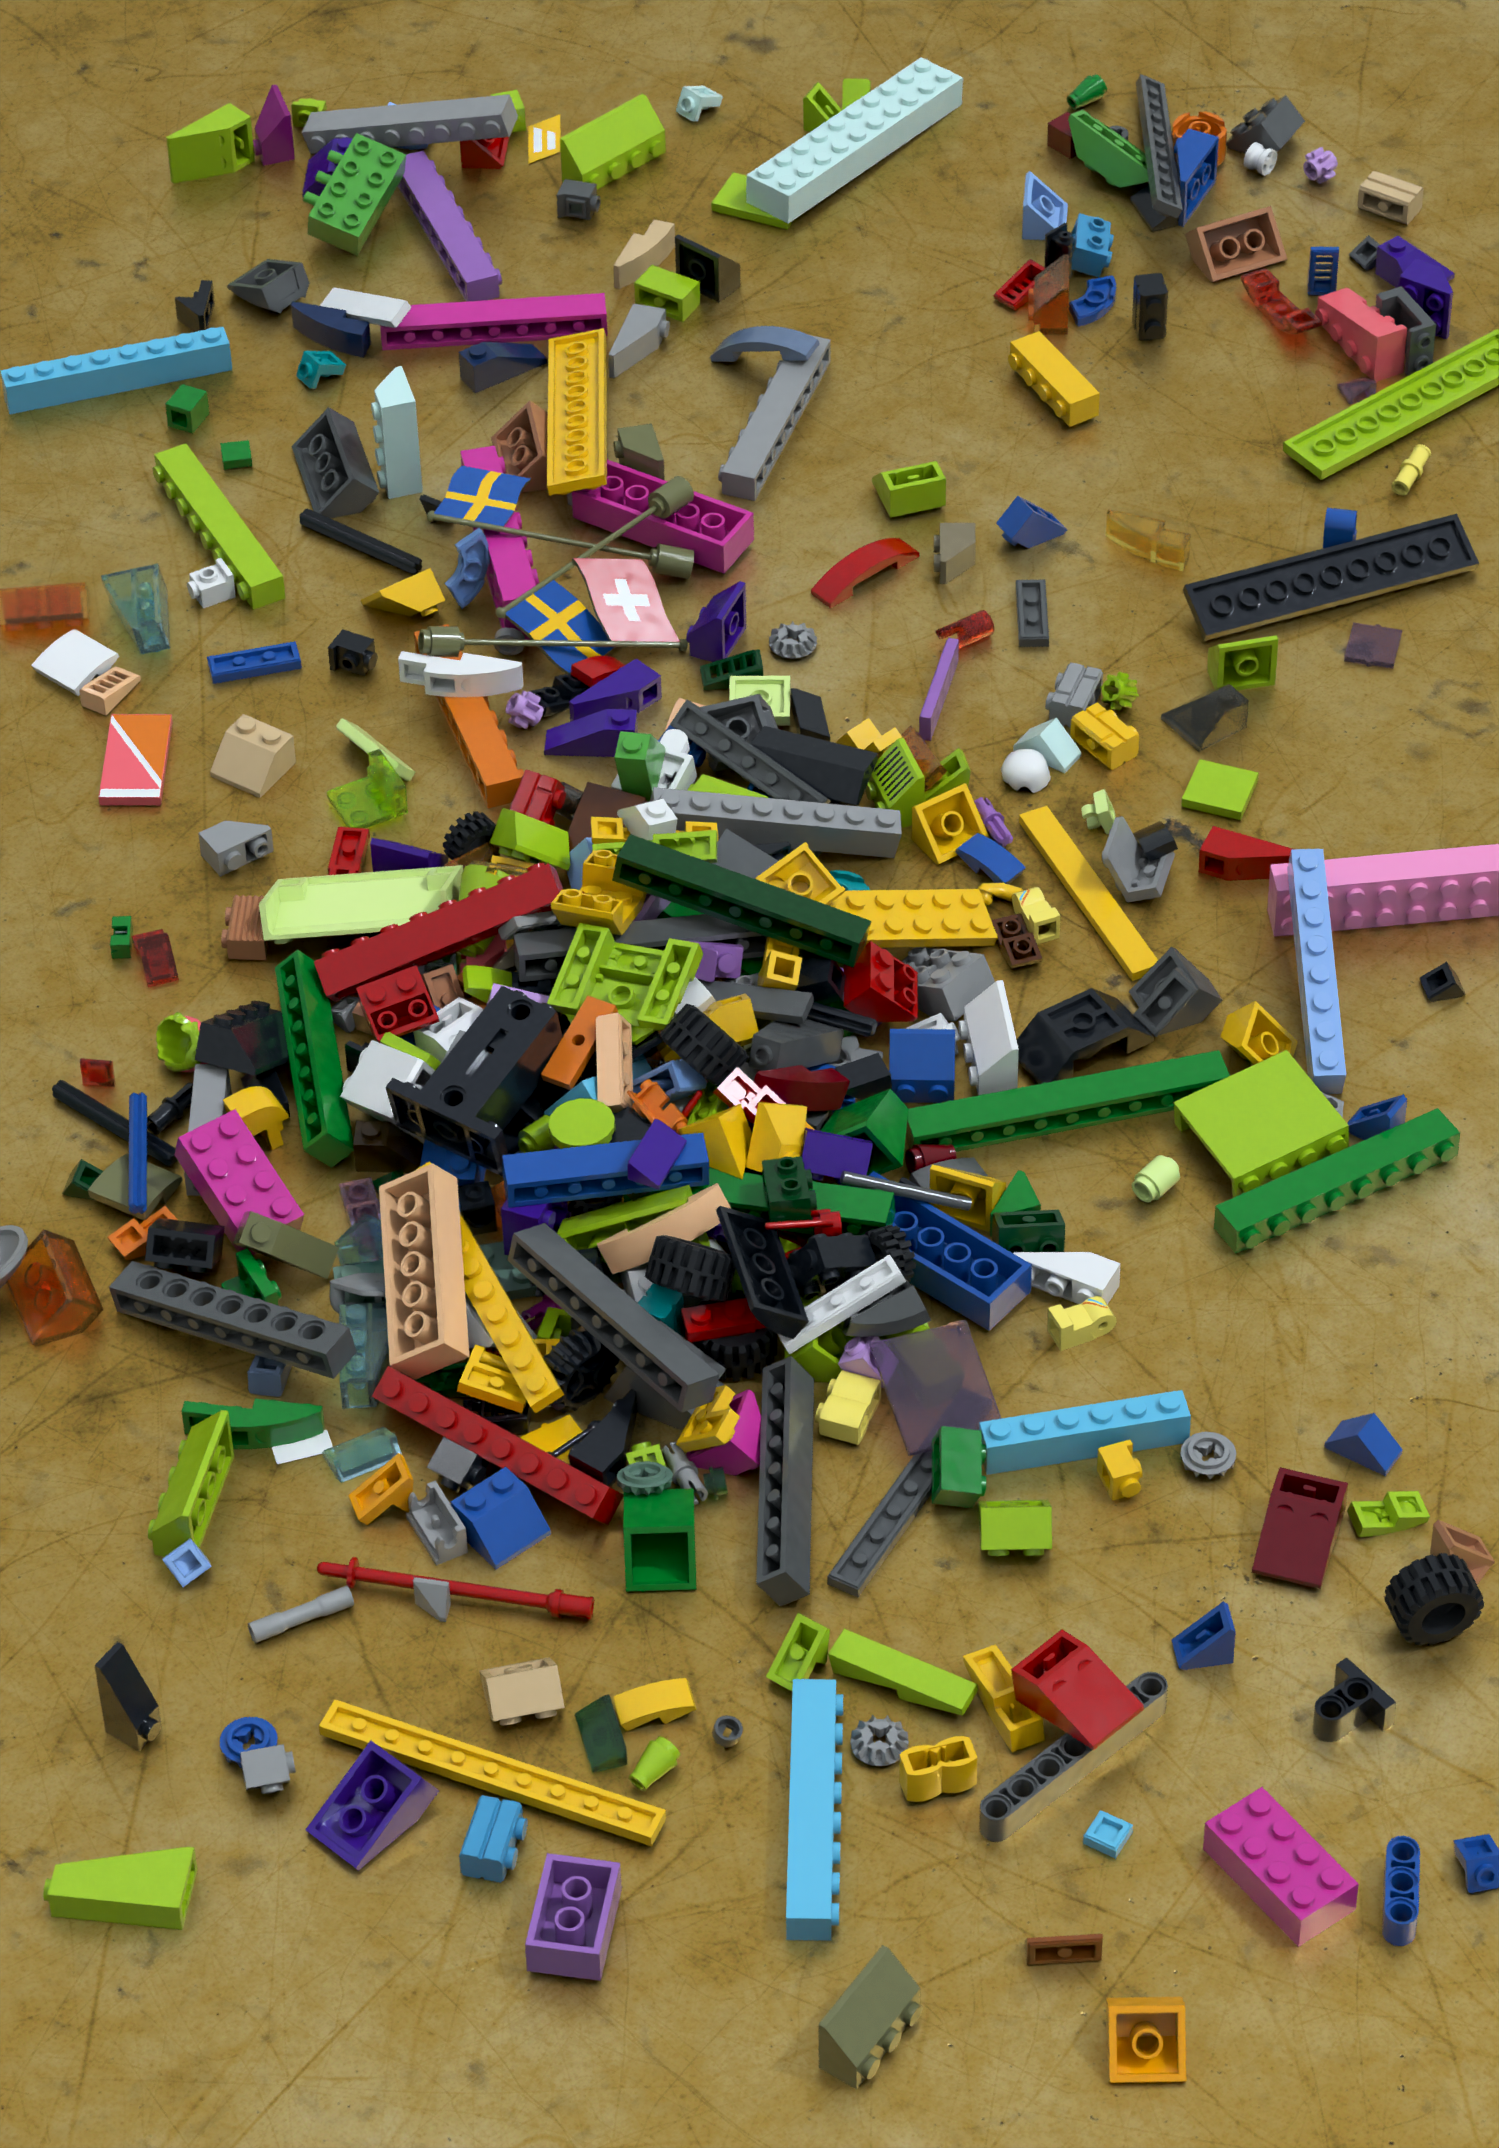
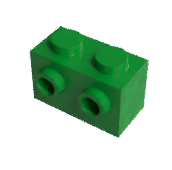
M941 1426L933 1437L932 1504L973 1508L980 1496H984L987 1480L986 1476L982 1475V1465L986 1458V1446L982 1444L981 1430Z

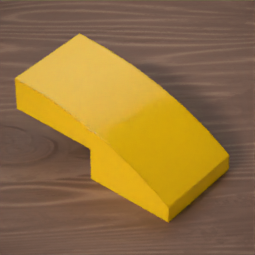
M686 1678L650 1683L613 1696L620 1724L626 1732L658 1717L666 1724L697 1710L689 1681Z

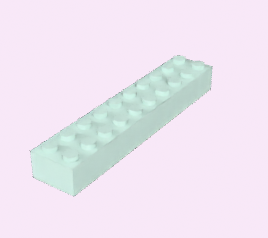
M919 58L747 174L746 203L789 224L961 106L963 77L927 59Z

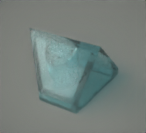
M364 1213L334 1242L335 1246L339 1247L337 1256L340 1266L383 1260L381 1220Z

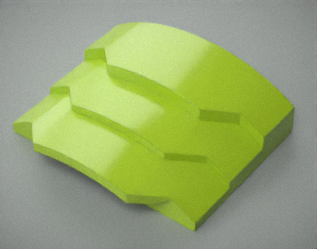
M579 923L547 1004L551 1005L557 1012L565 1014L570 1024L587 995L616 1005L618 1013L631 1024L632 1045H637L653 1032L663 1030L673 1019L678 1004H681L688 983L694 980L703 957V951L699 943L672 938L668 939L664 950L617 943L609 928Z

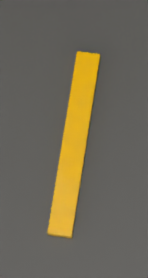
M1044 806L1019 814V823L1129 978L1132 981L1141 979L1158 961L1157 957L1048 806Z

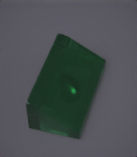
M610 1695L602 1696L576 1712L575 1719L592 1773L628 1765L626 1745Z

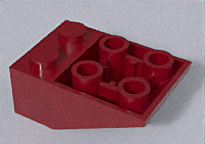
M1279 1467L1270 1495L1252 1573L1321 1589L1346 1511L1348 1483Z

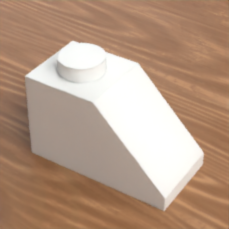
M664 799L626 807L617 811L619 818H623V824L634 836L653 840V834L676 833L677 817Z

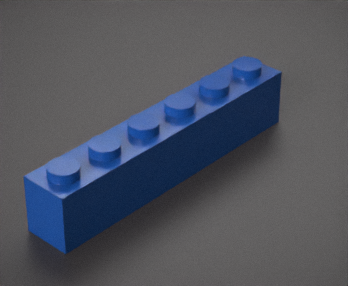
M703 1133L680 1135L687 1140V1145L659 1190L675 1189L685 1185H690V1187L709 1185V1158ZM641 1140L502 1155L503 1181L508 1208L659 1190L628 1180V1161Z

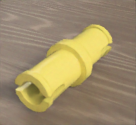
M1417 444L1409 458L1400 465V473L1391 485L1392 490L1396 494L1401 496L1407 495L1414 481L1420 479L1423 473V466L1431 456V451L1427 446Z

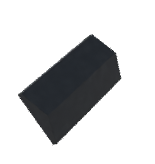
M764 726L751 742L753 746L831 800L830 802L849 806H859L879 758L878 753L768 726Z

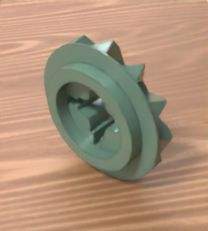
M650 1461L632 1463L617 1473V1486L621 1487L623 1492H633L636 1496L639 1494L649 1496L650 1493L660 1494L663 1492V1489L670 1488L673 1481V1473L668 1467Z

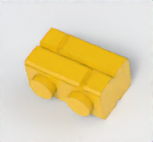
M1096 702L1087 707L1086 711L1082 710L1072 716L1070 737L1111 770L1123 765L1124 761L1128 762L1137 757L1139 751V734L1133 726H1127L1120 721L1113 710H1106Z

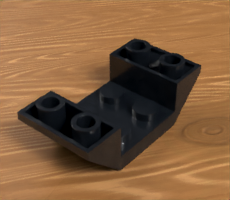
M1090 988L1035 1015L1017 1038L1019 1049L1018 1062L1038 1084L1073 1078L1075 1060L1111 1043L1116 1042L1128 1054L1154 1042V1037L1117 998Z

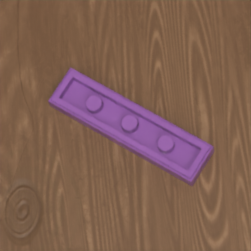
M948 638L946 640L919 716V737L921 740L931 741L958 665L959 639Z

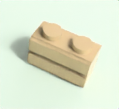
M1373 170L1360 185L1358 208L1408 225L1422 208L1424 189L1413 183H1408Z

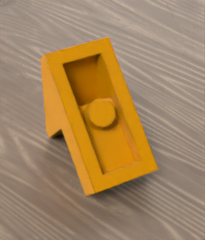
M400 1453L395 1455L348 1495L360 1522L369 1525L392 1504L409 1512L408 1497L413 1492L414 1480L403 1455Z

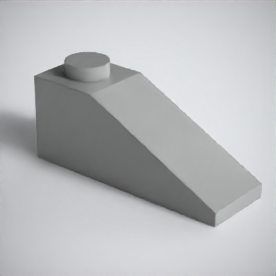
M639 304L632 305L608 354L610 378H616L659 348L662 339L667 338L670 329V322L666 321V309Z

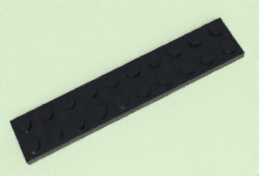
M1453 514L1186 584L1183 588V593L1203 640L1208 641L1477 569L1479 561L1458 515Z

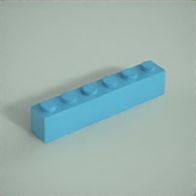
M1183 1390L979 1422L982 1444L986 1446L984 1469L986 1475L1097 1458L1098 1448L1129 1439L1133 1443V1452L1183 1444L1190 1437V1411Z

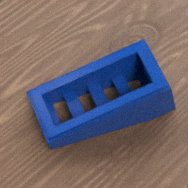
M1339 247L1310 248L1307 276L1308 295H1325L1336 291ZM1316 262H1331V264H1316Z

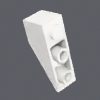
M1013 1252V1254L1032 1264L1031 1286L1077 1304H1081L1086 1299L1094 1296L1102 1297L1108 1304L1120 1285L1121 1263L1091 1252Z

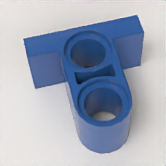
M1327 507L1323 549L1356 540L1357 511Z

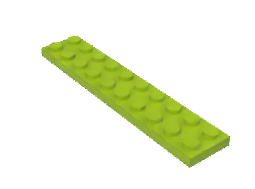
M1499 329L1488 333L1284 441L1283 452L1323 480L1499 385Z

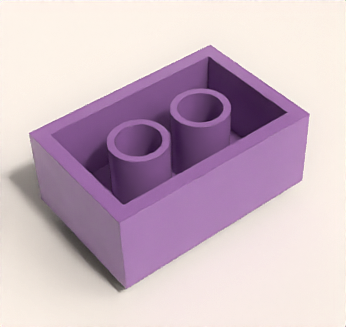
M547 1853L525 1943L527 1971L601 1981L622 1891L621 1866L619 1862Z

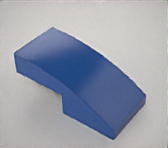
M979 833L975 834L955 851L976 874L983 870L995 883L1009 884L1019 877L1026 868L1001 845Z

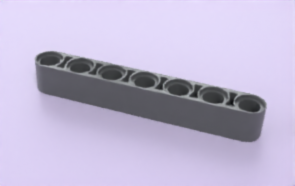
M1146 1672L1126 1686L1144 1705V1710L1095 1750L1066 1733L985 1796L980 1804L979 1829L981 1835L992 1842L1006 1840L1162 1717L1166 1712L1168 1691L1167 1680L1164 1676L1156 1672Z

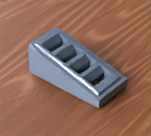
M256 1355L247 1372L249 1392L256 1395L280 1397L286 1386L292 1366Z

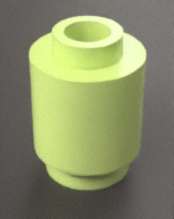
M1156 1156L1135 1175V1181L1132 1183L1135 1195L1147 1203L1152 1200H1158L1180 1180L1178 1164L1170 1157Z

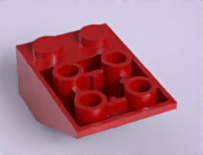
M1063 1629L1011 1669L1016 1701L1093 1750L1144 1710V1705L1087 1644Z

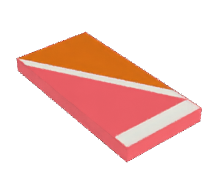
M111 714L99 791L100 805H161L173 724L172 714Z

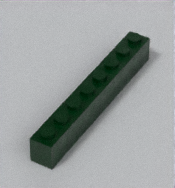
M632 834L629 835L617 855L612 881L854 968L866 945L871 921Z

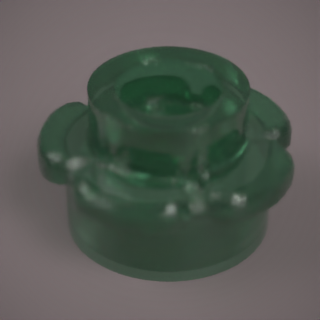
M711 1466L709 1467L710 1473L703 1474L705 1488L708 1491V1495L714 1494L715 1500H719L718 1496L728 1494L723 1467L713 1469Z

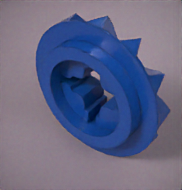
M243 1717L228 1724L221 1733V1753L225 1755L228 1763L237 1762L240 1768H242L240 1752L276 1746L278 1741L277 1732L272 1724L262 1718ZM252 1735H254L255 1744H251L249 1749L244 1750L243 1744L247 1743L252 1738Z

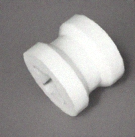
M1255 142L1250 145L1245 154L1244 167L1250 170L1257 169L1259 174L1266 176L1273 170L1276 164L1277 152L1271 148L1264 149L1262 144Z

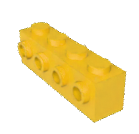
M1040 331L1010 342L1008 362L1012 370L1017 371L1025 383L1031 386L1039 394L1041 400L1046 402L1054 410L1056 416L1062 418L1069 427L1099 416L1100 393Z

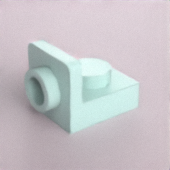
M683 86L676 112L691 121H698L701 110H707L708 107H720L723 96L705 86Z

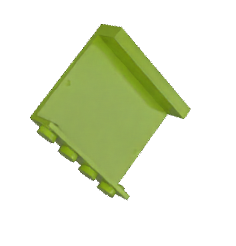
M1287 1050L1173 1102L1175 1125L1181 1132L1191 1128L1231 1178L1233 1198L1349 1147V1125Z

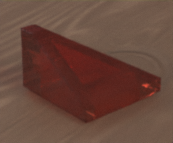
M80 1059L83 1084L115 1087L113 1061Z

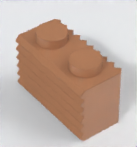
M236 894L233 897L232 907H226L225 924L229 927L222 930L221 944L222 948H227L228 959L267 960L270 940L264 941L259 910V903L264 896L258 897L255 895L252 897L248 895L245 897L242 895L239 897Z

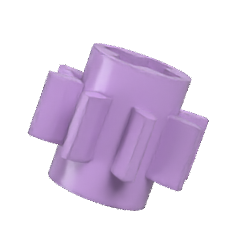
M1320 147L1305 155L1308 161L1304 163L1303 168L1310 180L1314 181L1317 179L1318 183L1321 184L1336 176L1333 170L1337 168L1338 162L1331 151L1327 150L1324 152L1323 148Z
M524 690L521 695L519 693L513 694L506 705V713L511 715L508 722L520 729H527L528 725L531 727L537 725L544 712V708L538 704L541 697Z

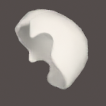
M1020 749L1013 751L1006 757L1001 766L1003 781L1009 783L1015 791H1018L1021 787H1027L1031 792L1035 793L1046 787L1051 779L1045 757L1036 750Z

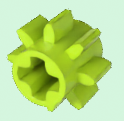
M1118 672L1117 676L1108 674L1107 680L1103 683V686H1100L1103 695L1101 701L1111 703L1110 709L1120 711L1122 707L1132 708V702L1135 701L1136 697H1139L1136 687L1138 682L1128 679L1129 674Z

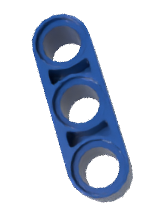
M1408 1836L1392 1838L1386 1848L1382 1933L1385 1940L1395 1946H1406L1415 1939L1419 1913L1420 1847L1416 1840Z

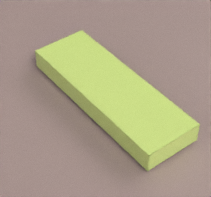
M343 718L336 725L337 730L392 774L410 781L416 773L359 726Z

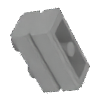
M1070 662L1064 673L1059 672L1055 682V692H1049L1046 699L1045 709L1049 710V720L1057 718L1062 726L1068 725L1071 728L1072 716L1082 710L1086 711L1087 707L1097 702L1102 692L1100 686H1103L1102 670L1089 666L1085 668L1084 665Z

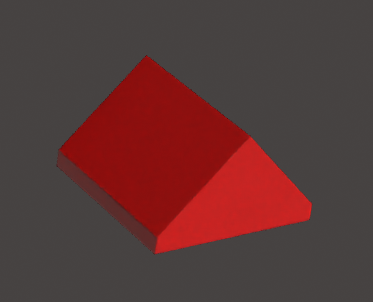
M509 137L460 141L461 168L501 169L504 166Z

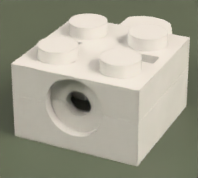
M678 729L667 730L660 740V743L665 746L666 751L658 788L688 790L689 786L697 778L694 758L688 754L690 751L688 736ZM617 774L611 788L622 791L619 775Z

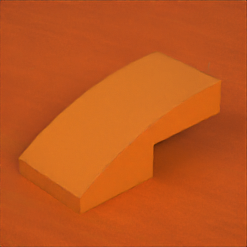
M164 1206L140 1224L135 1218L131 1219L107 1238L126 1261L146 1255L148 1227L158 1218L177 1220V1218Z

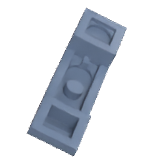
M756 326L742 329L729 335L713 352L710 359L712 362L736 361L742 352L780 351L783 361L808 360L820 343L818 339L797 330L777 326Z

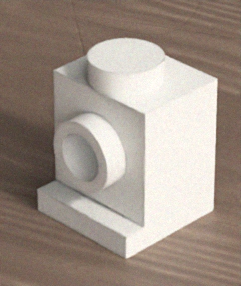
M222 558L216 559L215 565L189 573L190 582H187L188 592L192 599H197L203 609L236 597L233 574Z

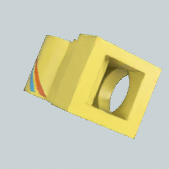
M1039 887L1030 888L1012 895L1015 914H1022L1029 933H1033L1037 945L1060 938V914L1055 907L1051 908L1049 903L1045 901ZM1039 926H1047L1049 931L1039 934Z
M1094 1296L1086 1299L1081 1304L1065 1309L1061 1304L1049 1307L1047 1331L1060 1351L1109 1333L1115 1327L1117 1320L1102 1297Z

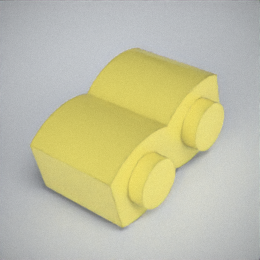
M844 1370L839 1373L837 1379L832 1378L827 1389V1400L825 1403L820 1402L815 1415V1422L819 1423V1434L859 1445L866 1433L869 1421L874 1416L881 1399V1380Z

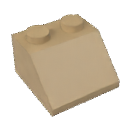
M243 714L225 731L212 765L210 776L261 798L296 763L294 737L292 734Z
M550 1657L479 1670L490 1718L493 1721L499 1720L500 1725L521 1722V1716L534 1713L535 1718L557 1715L556 1709L565 1708L558 1666Z

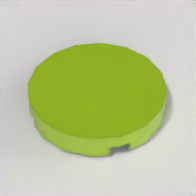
M578 1098L558 1106L549 1118L548 1128L552 1142L562 1149L609 1143L612 1140V1134L615 1132L616 1124L612 1110L603 1102L594 1099Z

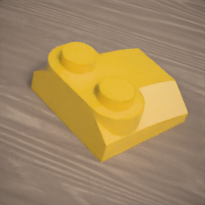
M806 842L755 878L756 880L826 905L831 904L846 891L809 849V845Z

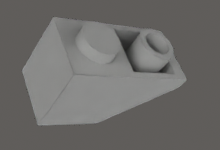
M225 820L198 833L201 856L220 877L274 851L272 831L268 825Z

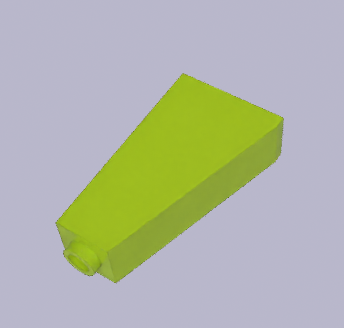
M180 1847L55 1864L52 1879L47 1878L45 1881L44 1901H49L52 1917L183 1930L197 1873L194 1847Z

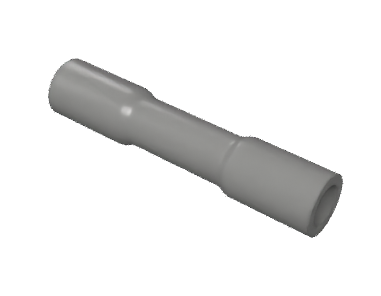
M344 1586L284 1612H276L248 1623V1630L253 1642L258 1643L284 1633L287 1629L354 1606V1599L349 1587Z

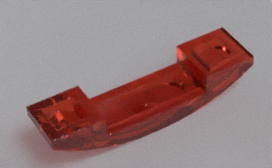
M1263 268L1241 275V281L1253 303L1265 318L1279 330L1288 334H1299L1322 326V321L1309 308L1298 309L1279 290V280L1268 269Z

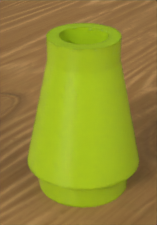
M661 1736L655 1741H649L638 1764L629 1776V1780L641 1791H646L651 1784L677 1766V1759L680 1757L679 1750L669 1740Z

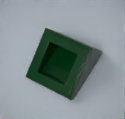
M81 1159L71 1171L62 1194L94 1200L90 1198L88 1189L103 1171Z

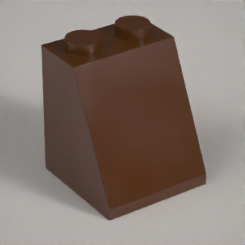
M587 782L568 830L569 851L573 850L586 837L591 838V817L619 818L617 815L619 809L646 803V798Z

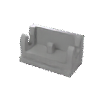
M435 1480L426 1485L425 1491L427 1495L424 1499L418 1501L414 1492L409 1495V1512L406 1513V1518L437 1566L468 1553L466 1528Z

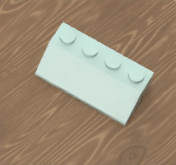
M398 366L374 390L375 402L371 403L373 418L377 420V425L373 426V434L376 443H379V448L375 449V457L378 466H381V471H377V480L380 489L385 488L389 499L423 492L416 401L402 366Z

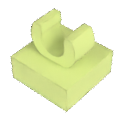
M1105 789L1093 793L1095 804L1084 805L1081 810L1083 818L1087 820L1088 829H1096L1102 825L1107 835L1112 828L1116 816Z

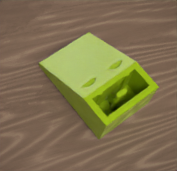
M231 103L166 137L172 183L234 173L255 161L251 117Z

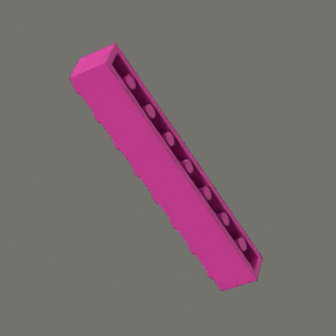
M605 293L410 305V311L397 328L380 325L382 350L476 345L481 342L540 341L604 328L605 334L608 336Z

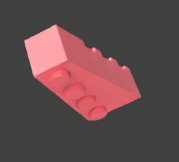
M1348 287L1318 297L1317 310L1315 311L1318 324L1325 328L1331 338L1345 350L1346 355L1351 357L1360 370L1374 383L1404 372L1407 338L1406 326L1403 324L1397 326L1395 325V319L1391 316L1383 317L1380 315L1379 308L1375 305L1367 306L1366 300Z

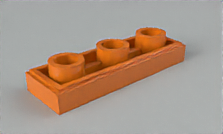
M587 995L542 1071L543 1081L568 1090L575 1086L596 1050V1017L618 1013L616 1005Z

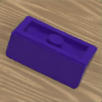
M655 1118L628 1161V1180L659 1190L687 1145V1140L665 1123Z

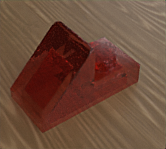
M163 929L132 936L133 946L147 987L179 980L168 933H164Z

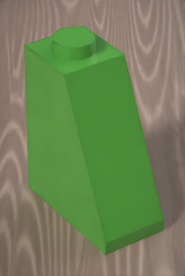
M620 731L614 757L622 791L643 796L647 801L651 799L653 787L658 788L666 751L665 746L653 735Z

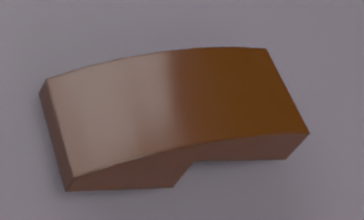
M1021 913L991 920L998 937L996 943L1011 968L1042 962V956L1032 932H1028Z

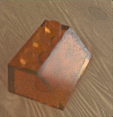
M85 582L0 589V627H5L6 632L23 631V625H35L36 630L54 628L53 623L65 622V627L83 626V621L90 620L89 587Z
M44 1229L27 1247L24 1259L14 1275L6 1282L31 1343L35 1346L83 1333L104 1310L74 1240Z

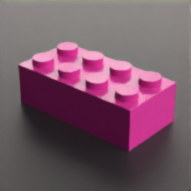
M236 1109L178 1137L175 1157L221 1226H225L224 1232L237 1252L246 1249L233 1244L244 1212L252 1211L297 1230L301 1229L304 1213ZM249 1250L252 1255L257 1254L256 1252Z
M1263 1787L1205 1822L1203 1850L1298 1947L1356 1910L1359 1884Z

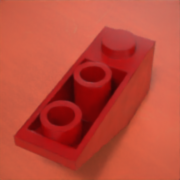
M1213 826L1199 851L1198 872L1227 881L1269 879L1270 865L1288 863L1292 848Z

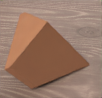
M1440 1520L1433 1524L1430 1555L1437 1556L1440 1553H1447L1448 1556L1452 1554L1457 1555L1459 1559H1463L1466 1562L1478 1585L1489 1568L1495 1563L1481 1538Z

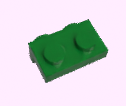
M248 1248L237 1252L238 1276L222 1282L221 1287L278 1305V1300L282 1298L280 1289L274 1280L269 1281L263 1262L259 1258L255 1260Z

